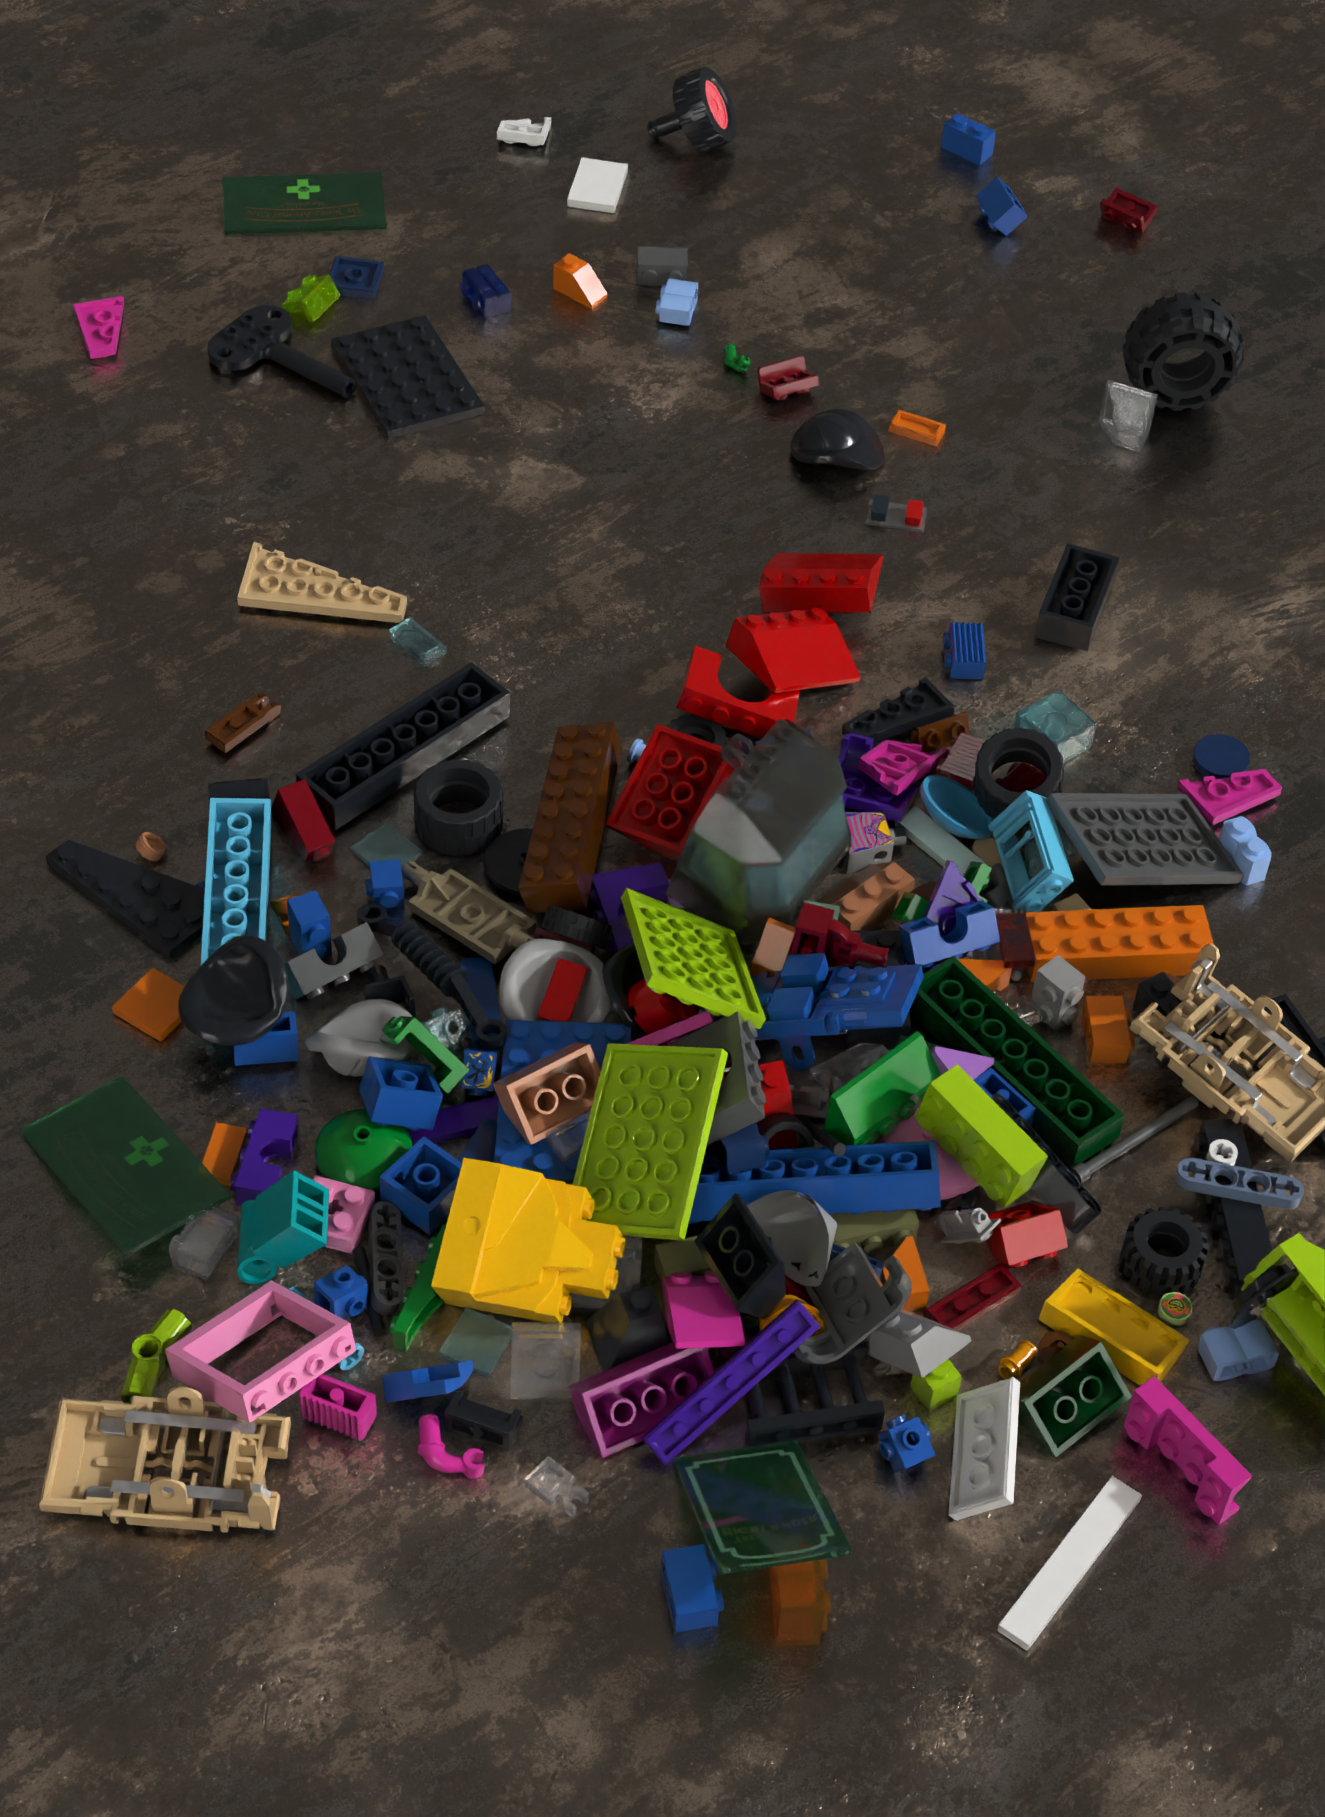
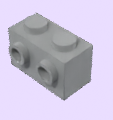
M1057 955L1037 970L1029 1010L1037 1015L1041 1022L1048 1024L1055 1031L1064 1024H1071L1079 1014L1078 1007L1080 999L1084 994L1083 986L1086 976L1061 956Z

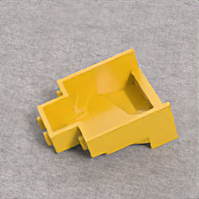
M463 1157L431 1287L446 1305L562 1325L564 1315L568 1316L571 1309L572 1297L569 1293L608 1300L610 1290H615L617 1285L618 1270H615L618 1257H623L626 1240L616 1225L587 1221L593 1215L594 1199H592L586 1187L546 1179L543 1173Z

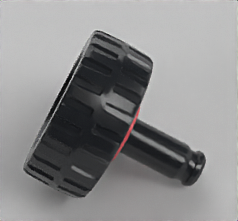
M702 67L679 76L673 84L675 111L659 117L655 121H649L647 124L648 133L655 140L659 136H666L683 129L690 143L702 152L728 144L736 135V117L730 96L719 76L708 67Z

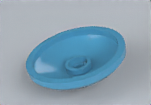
M931 775L923 780L920 785L922 802L930 816L939 826L956 836L974 840L987 839L993 835L988 825L994 818L989 817L984 812V809L979 806L974 792L962 784L943 776Z

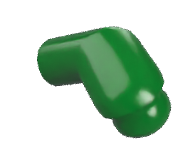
M733 344L725 345V365L737 372L748 370V366L751 364L750 358L747 357L745 359V355L737 357L736 347Z

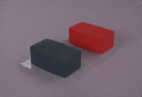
M875 495L874 500L870 499L866 524L924 532L927 507H923V501L909 500L908 505L889 502L888 496Z

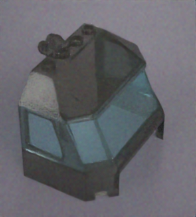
M779 719L755 747L750 739L737 733L730 739L731 745H726L720 750L721 757L725 762L727 761L728 764L736 769L716 790L693 825L665 893L696 916L734 930L739 945H749L753 941H760L769 918L789 924L803 907L804 900H809L836 866L842 867L852 846L851 832L845 815L842 795L847 786L837 752L788 719Z

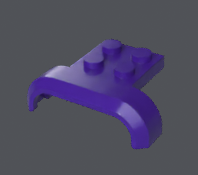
M854 733L845 734L840 755L824 782L816 778L814 793L820 805L838 810H844L847 807L854 809L856 812L882 813L888 821L902 822L917 796L918 785L912 784L897 796L889 792L858 768L860 757L872 750L874 738Z

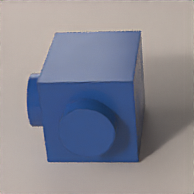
M400 859L371 861L370 878L365 879L367 897L372 896L373 903L381 904L385 908L404 906V886Z

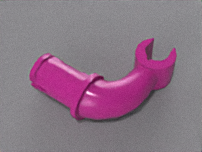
M429 1414L419 1418L420 1445L417 1450L418 1454L424 1458L427 1464L434 1470L443 1473H463L471 1479H476L483 1475L485 1464H473V1462H482L483 1451L472 1448L467 1450L463 1456L448 1454L445 1451V1444L441 1442L439 1417Z

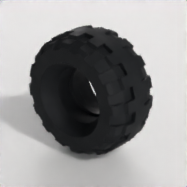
M1186 292L1175 293L1174 297L1165 299L1164 296L1155 300L1154 305L1149 308L1145 307L1138 313L1136 321H1132L1125 334L1126 343L1123 344V358L1129 381L1140 397L1142 396L1145 400L1161 409L1166 406L1171 411H1182L1183 408H1192L1193 410L1201 408L1202 404L1209 401L1213 403L1221 397L1224 390L1228 391L1233 386L1243 367L1244 343L1234 314L1229 313L1227 306L1216 299L1210 300V297L1204 294L1194 293V295H1188ZM1198 348L1204 350L1202 354L1186 362H1165L1169 356L1182 349Z

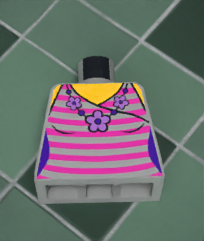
M836 813L834 836L847 874L861 871L870 864L890 862L893 846L906 844L907 842L905 828H889L886 818L882 813Z

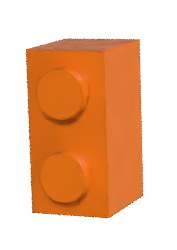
M1086 996L1081 1016L1089 1064H1126L1129 1051H1134L1135 1037L1133 1032H1129L1130 1010L1125 1008L1123 996Z

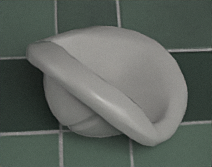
M533 939L525 942L513 952L501 973L499 999L505 1019L546 1021L540 1019L538 1013L557 960L561 958L589 968L571 1022L604 1023L612 1004L604 985L602 975L603 963L590 951L572 943L550 939Z
M386 999L361 1001L344 1008L330 1018L306 1039L305 1044L308 1050L321 1052L329 1066L336 1072L345 1076H363L369 1056L405 1061L413 1054L415 1047L405 1038L398 1045L384 1044L379 1040L384 1034L381 1029L392 1017L413 1016L405 1008L393 1001Z

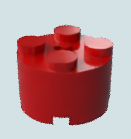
M645 978L634 984L628 992L629 1008L634 1006L637 1013L634 1019L648 1034L699 1014L700 1006L696 1004L686 1005L675 996L667 993L658 994L652 991L647 986Z

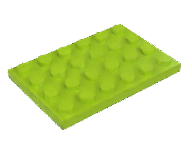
M626 888L621 900L647 986L658 994L667 993L675 996L686 1005L696 1004L715 1016L724 1015L729 1017L738 1011L744 1021L750 1020L755 1028L761 1029L766 1018L734 930Z
M607 1044L572 1184L586 1187L592 1199H594L593 1215L587 1221L616 1225L623 1236L685 1241L728 1053L723 1048Z

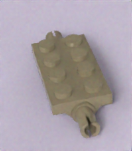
M409 861V865L405 864L401 870L402 877L416 884L419 888L417 894L408 901L409 910L490 962L498 963L515 948L535 939L532 937L537 927L535 920L450 868L441 875L432 870L428 872L414 861Z

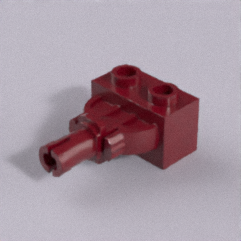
M804 902L795 929L791 955L825 953L828 967H836L842 964L853 967V964L857 963V961L885 967L889 948L863 943V939H860L861 934L851 932L843 923L833 919L834 910Z

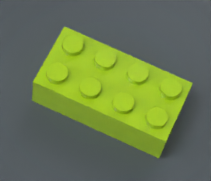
M958 1064L929 1084L914 1116L922 1129L929 1132L940 1143L942 1149L963 1167L965 1173L974 1178L984 1188L988 1197L996 1201L1003 1209L1031 1188L1048 1157Z

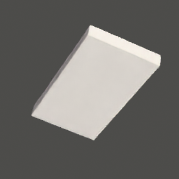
M1014 1377L957 1395L948 1514L955 1521L1013 1504L1020 1382Z

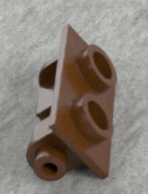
M968 712L957 715L953 714L948 718L922 727H915L910 732V739L913 743L917 742L919 745H922L921 752H930L948 746L952 739H958L961 732L970 735Z

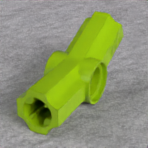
M167 1309L147 1334H143L134 1340L132 1344L133 1356L121 1393V1400L123 1402L131 1404L132 1396H154L159 1375L165 1369L167 1359L165 1349L185 1337L192 1329L191 1322L183 1313L176 1309Z

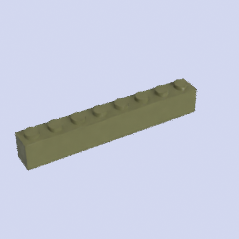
M901 1209L891 1213L867 1211L857 1215L851 1213H833L830 1215L837 1223L833 1243L844 1248H848L855 1242L862 1248L864 1253H874L883 1248L900 1246L908 1236H913L914 1241L917 1238L919 1220L914 1209ZM698 1236L685 1238V1241L676 1240L655 1245L654 1266L661 1286L662 1278L669 1277L675 1272H688L692 1276H698L712 1271L694 1242ZM801 1262L791 1263V1265L800 1267Z

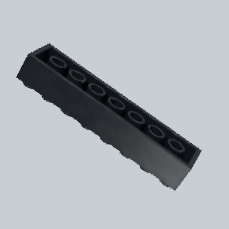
M471 662L296 773V782L306 779L326 823L337 830L420 776L427 768L438 764L510 717V692Z

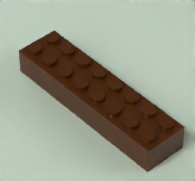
M614 722L558 727L519 883V890L527 913L546 912L548 905L568 911L584 910L587 907L622 750Z

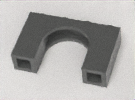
M738 1011L729 1017L725 1016L671 1043V1046L723 1048L728 1053L725 1068L731 1067L720 1086L707 1146L765 1118L763 1104L766 1103V1097L760 1083L763 1081V1075L758 1067L760 1053L755 1045L757 1031L750 1020L744 1021Z

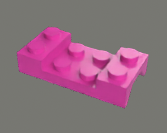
M1155 1376L1134 1390L1123 1426L1129 1437L1133 1441L1139 1442L1146 1451L1157 1444L1163 1455L1173 1460L1183 1470L1188 1481L1199 1487L1195 1501L1202 1513L1211 1517L1218 1525L1238 1512L1240 1507L1233 1501V1498L1251 1479L1252 1475Z

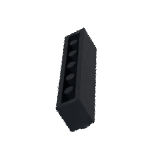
M1232 1119L1202 1121L1200 1131L1195 1133L1194 1137L1195 1150L1201 1153L1202 1160H1206L1210 1144L1213 1141L1224 1139L1232 1142L1237 1147L1238 1155L1234 1166L1252 1169L1241 1121L1238 1124L1232 1121ZM1205 1174V1178L1208 1181L1209 1174ZM1219 1175L1215 1177L1216 1182L1221 1185L1227 1186L1231 1184L1230 1179L1225 1176ZM1256 1182L1247 1183V1186L1252 1191L1258 1192ZM1206 1194L1207 1203L1213 1206V1229L1218 1231L1220 1237L1218 1243L1219 1256L1221 1259L1224 1258L1226 1263L1224 1272L1225 1283L1227 1286H1231L1233 1299H1236L1242 1292L1243 1279L1255 1270L1259 1262L1272 1251L1262 1206L1260 1204Z

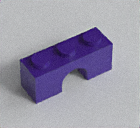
M260 1108L256 1121L251 1120L248 1129V1139L250 1140L248 1146H243L239 1158L241 1167L239 1172L233 1173L230 1189L235 1192L236 1205L242 1206V1203L245 1201L256 1200V1196L282 1179L281 1166L270 1165L266 1162L273 1158L292 1159L299 1137L298 1115Z

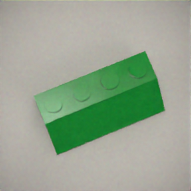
M917 1031L830 1096L824 1131L845 1146L874 1144V1141L882 1135L884 1137L888 1136L903 1119H910L917 1111V1108H919L929 1084L941 1076L922 1034Z

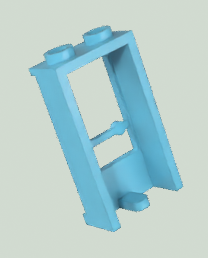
M1028 790L1024 791L998 815L988 827L993 832L996 840L997 849L1014 900L1012 907L1024 912H1040L1056 896L1062 893L1074 881L1053 812L1046 801L1048 798ZM1030 821L1032 830L1026 831L1025 837L1017 843L1015 833ZM1035 837L1044 868L1029 881L1019 848Z

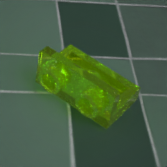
M329 274L316 277L309 275L302 279V284L298 288L287 294L288 298L281 306L288 313L303 310L308 320L314 322L340 297V293Z

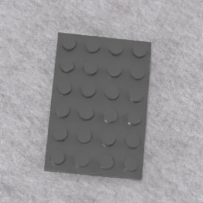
M1051 793L1046 800L1055 818L1059 821L1068 838L1072 841L1100 885L1238 884L1244 876L1187 794Z

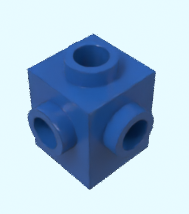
M347 1265L314 1282V1304L346 1320L367 1309L368 1284L363 1276L357 1275Z
M901 1415L886 1422L888 1429L878 1433L881 1454L887 1461H890L894 1472L907 1469L935 1456L930 1443V1431L925 1423L920 1421L918 1416L907 1420L905 1415Z

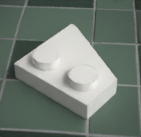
M544 117V122L531 124V119L501 121L497 130V140H503L506 143H527L529 146L544 145L551 127V117Z

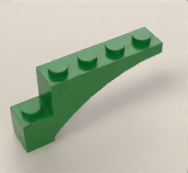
M445 1224L442 1225L438 1236H432L428 1245L427 1253L429 1255L426 1261H420L415 1273L416 1282L413 1288L408 1287L402 1300L403 1309L400 1315L395 1314L392 1318L389 1333L393 1334L394 1349L406 1352L416 1333L426 1320L444 1303L431 1287L446 1229Z

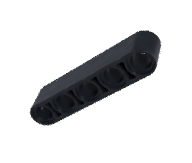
M995 1093L991 1099L1048 1155L1031 1188L1046 1205L1060 1209L1063 1224L1071 1232L1079 1234L1102 1213L1100 1205L1011 1103L1002 1095Z

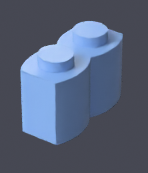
M669 278L667 284L662 285L660 299H657L655 313L659 315V322L689 326L698 299L699 282Z
M1240 816L1224 821L1219 840L1244 876L1240 882L1248 886L1264 881L1271 860V851L1268 845L1257 837L1255 827L1245 817Z
M1253 1320L1236 1329L1230 1327L1220 1328L1219 1326L1210 1327L1201 1334L1197 1345L1198 1352L1213 1381H1224L1242 1374H1255L1269 1370L1275 1366L1279 1355L1269 1332L1261 1320Z

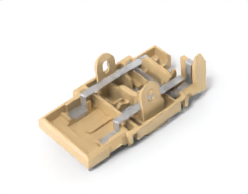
M1209 943L1201 949L1196 962L1191 966L1193 967L1192 970L1171 990V993L1182 1002L1166 1017L1156 1010L1158 1006L1156 1002L1151 1003L1132 1021L1129 1029L1156 1047L1155 1051L1158 1052L1157 1058L1160 1061L1168 1056L1170 1061L1167 1066L1183 1079L1182 1085L1209 1108L1216 1106L1225 1115L1233 1110L1236 1114L1232 1121L1236 1124L1240 1121L1243 1124L1247 1123L1256 1133L1264 1137L1263 1141L1291 1163L1325 1129V1068L1307 1055L1310 1047L1280 1023L1283 1013L1274 1000L1262 995L1254 1002L1233 984L1225 988L1218 980L1211 976L1220 958V953L1213 943ZM1265 1006L1271 1010V1015L1264 1010ZM1229 1028L1224 1040L1213 1038L1210 1035L1214 1031L1221 1035ZM1204 1040L1220 1047L1222 1052L1225 1053L1221 1059L1211 1053L1213 1046L1210 1045L1208 1047L1203 1042ZM1232 1061L1242 1065L1251 1078L1249 1080L1245 1076L1242 1078L1228 1065ZM1256 1064L1260 1068L1257 1073L1252 1069Z
M188 1387L172 1388L168 1392L167 1398L132 1396L131 1404H126L123 1401H89L60 1398L39 1502L40 1509L44 1512L68 1514L81 1513L82 1515L95 1516L106 1514L107 1517H110L111 1523L117 1524L119 1517L125 1518L126 1523L129 1525L213 1531V1525H219L221 1532L228 1533L229 1527H237L238 1524V1527L260 1529V1526H263L265 1530H275L280 1495L278 1492L267 1490L265 1471L268 1458L287 1459L291 1428L290 1417L264 1413L249 1423L215 1402L203 1401L201 1393ZM184 1397L189 1400H180V1398ZM163 1411H169V1414H164ZM210 1414H214L215 1417L210 1418ZM161 1425H166L161 1446L162 1457L153 1461H146L147 1453L156 1454ZM207 1457L214 1459L213 1466L206 1464ZM160 1465L172 1469L171 1477L157 1476L151 1480V1474H144V1469H154ZM197 1468L212 1475L211 1479H204L203 1486H200L198 1473L193 1472L192 1479L182 1478L183 1470ZM148 1495H150L151 1501L148 1514H145ZM201 1498V1500H200V1506H199V1512H198V1517L196 1518L197 1510H198V1504H199V1499Z

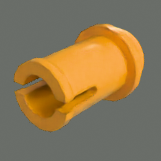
M1027 1340L1021 1341L1019 1346L1009 1356H1004L1000 1359L998 1372L1004 1379L1014 1377L1016 1380H1019L1023 1376V1370L1038 1357L1037 1348Z

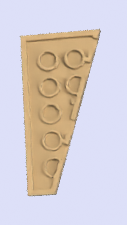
M253 542L237 596L238 606L403 623L407 607V596L379 586L371 588L362 585L360 579L340 577L337 571L301 558L297 560L287 558L282 551L275 549L271 552L262 549V544Z

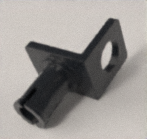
M378 965L380 974H378L375 966L371 967L367 973L371 984L364 986L365 1000L386 999L397 1004L403 1002L407 1011L416 1018L414 995L405 976L389 978L387 970L383 965Z

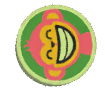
M1170 1292L1161 1298L1158 1306V1315L1167 1325L1174 1327L1183 1326L1190 1320L1193 1306L1185 1295L1178 1292Z

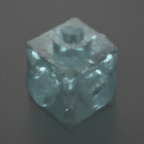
M448 1006L435 1009L430 1012L431 1018L420 1022L450 1052L463 1047L461 1041L471 1038L468 1018L464 1013H461L460 1008L449 1010Z

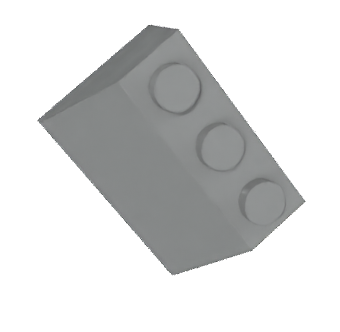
M901 1309L861 1342H866L867 1355L923 1378L972 1340L970 1335Z

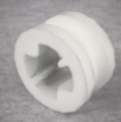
M1215 1140L1210 1144L1206 1160L1234 1166L1238 1155L1237 1147L1228 1140Z

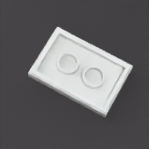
M582 157L567 199V206L615 213L628 172V164Z

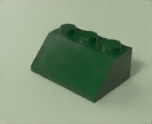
M1079 1335L1020 1381L1018 1420L1051 1456L1056 1458L1129 1400L1132 1395L1102 1342Z

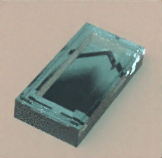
M411 617L389 629V637L424 666L447 654L446 646Z

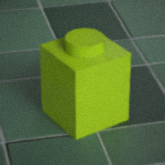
M947 1359L923 1378L913 1374L910 1387L926 1410L931 1412L957 1399L962 1376L952 1362Z

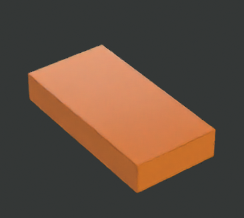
M897 410L889 424L888 432L937 447L945 433L946 424Z
M216 1122L198 1173L199 1181L231 1186L233 1173L236 1172L241 1149L245 1146L248 1137V1128Z

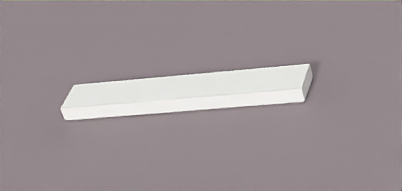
M1112 1476L1000 1622L997 1631L1028 1651L1140 1502L1142 1495Z

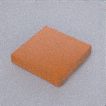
M152 968L112 1006V1012L162 1042L182 1022L178 1011V1000L185 986Z

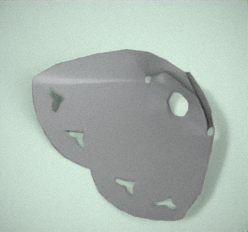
M795 1191L774 1192L748 1204L747 1207L767 1238L771 1237L774 1249L784 1262V1273L801 1285H821L827 1270L837 1229L836 1221L809 1194L803 1195ZM801 1262L800 1271L797 1270L796 1266L791 1265V1263ZM816 1271L817 1275L819 1276L818 1279L815 1278V1276L809 1277L810 1274H813Z

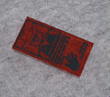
M1025 913L995 914L1004 968L1034 967L1036 959Z

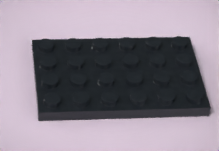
M426 315L331 339V348L349 377L356 381L358 392L388 440L485 414L484 404Z

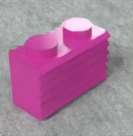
M321 1374L303 1386L299 1392L302 1419L307 1418L308 1421L313 1420L315 1424L320 1422V1425H326L327 1429L332 1427L333 1431L339 1430L340 1434L345 1432L346 1436L351 1435L352 1439L357 1437L358 1441H361L365 1438L377 1415L376 1394Z

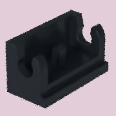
M456 1389L444 1412L445 1430L509 1452L523 1422L522 1410L515 1408L512 1414L467 1400L465 1396H462L464 1390Z

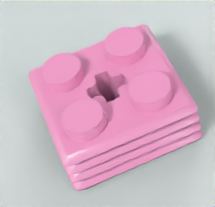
M315 1175L312 1177V1180L329 1189L327 1245L324 1247L353 1254L352 1251L358 1247L367 1226L369 1214L375 1205V1191Z

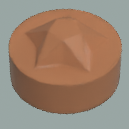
M151 832L142 833L135 842L137 851L144 858L151 861L160 860L167 850L163 839Z

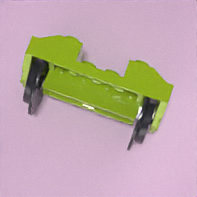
M1297 1233L1279 1244L1259 1262L1255 1270L1243 1279L1242 1292L1232 1303L1236 1313L1228 1325L1230 1328L1236 1329L1262 1316L1325 1396V1250L1306 1241L1300 1233ZM1288 1259L1295 1269H1291L1284 1262ZM1325 1438L1321 1443L1323 1447H1325Z

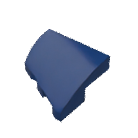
M473 1360L382 1375L385 1402L453 1392L461 1387L474 1370Z

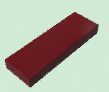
M1000 1263L924 1309L923 1317L958 1331L1020 1293L1022 1285Z

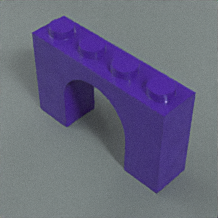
M661 862L594 874L588 903L590 906L594 905L596 909L594 912L595 920L613 926L605 947L606 951L610 950L613 954L620 948L634 943L631 930L621 922L622 917L626 915L621 900L626 888L666 904L668 903L669 883Z

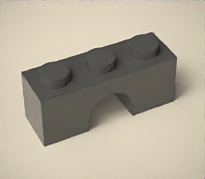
M367 922L332 939L338 952V959L335 965H328L322 962L315 949L284 963L288 976V985L296 999L306 995L307 999L310 1000L325 992L322 987L323 985L332 981L335 987L351 979L349 972L358 968L360 973H363L377 965L375 959L384 954Z

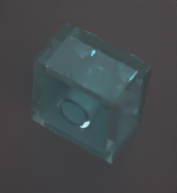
M1057 690L1016 712L1013 729L1016 727L1031 728L1047 735L1058 746V750L1063 756V762L1092 747L1097 723L1065 694Z

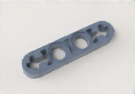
M1196 1158L1182 1159L1175 1173L1177 1185L1187 1191L1291 1210L1298 1207L1304 1194L1302 1183L1291 1176ZM1187 1171L1193 1172L1194 1177H1189ZM1205 1174H1209L1208 1181L1204 1180ZM1219 1175L1225 1176L1230 1179L1231 1184L1227 1186L1221 1185L1216 1182L1215 1177ZM1257 1182L1263 1186L1264 1190L1260 1192L1252 1191L1247 1186V1183ZM1271 1186L1274 1187L1273 1193H1269ZM1285 1190H1289L1291 1196H1287Z

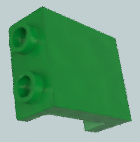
M394 1016L381 1029L384 1032L379 1038L381 1042L398 1045L405 1038L436 1067L433 1074L442 1093L448 1094L469 1071L415 1017L399 1016L396 1018Z

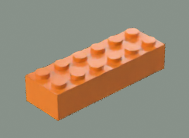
M1203 905L1025 912L1022 926L1026 927L1022 929H1027L1032 955H1028L1031 953L1029 942L1023 944L1025 950H1027L1024 951L1030 982H1035L1037 970L1057 955L1061 956L1086 976L1085 980L1153 977L1161 972L1172 976H1186L1193 967L1191 966L1196 962L1201 949L1205 945L1213 943ZM1025 935V942H1027L1028 938L1027 935Z

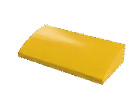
M1079 1268L1045 1300L1038 1320L1053 1330L1066 1332L1073 1338L1082 1335L1101 1341L1117 1371L1140 1386L1154 1376L1161 1382L1190 1342V1339Z

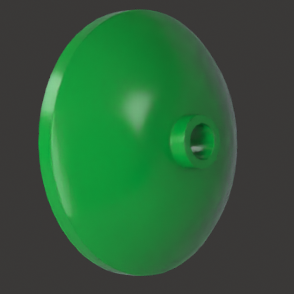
M366 1109L350 1110L337 1115L321 1129L315 1142V1160L319 1171L325 1178L378 1191L380 1190V1176L412 1147V1140L405 1126L392 1124L381 1126L370 1121Z

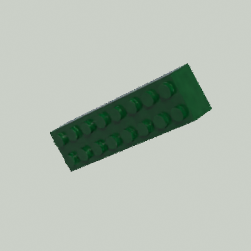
M952 956L923 974L924 978L909 1013L946 1048L994 1058V1064L989 1068L995 1070L1036 1108L1031 1127L1068 1165L1073 1167L1079 1162H1084L1119 1138L1125 1114L957 958Z

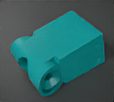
M293 1170L256 1196V1200L242 1203L237 1275L240 1280L248 1284L267 1282L277 1273L278 1267L286 1268L327 1245L329 1189Z

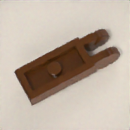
M260 693L251 700L243 702L206 729L205 739L227 753L267 722H271L279 716L282 707L277 702H272L269 705L268 696Z

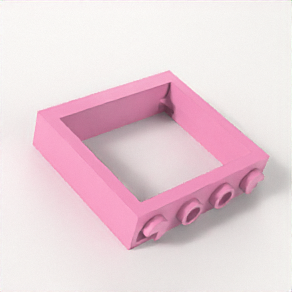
M271 1280L166 1348L165 1351L173 1378L197 1390L203 1396L251 1423L355 1352L356 1347L350 1322ZM280 1316L318 1336L245 1386L208 1365V1363ZM250 1406H254L256 1409L251 1411Z

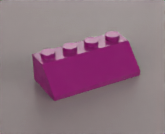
M674 1342L570 1385L568 1388L578 1419L598 1454L604 1458L643 1441L641 1437L714 1373V1369L707 1348L676 1349Z

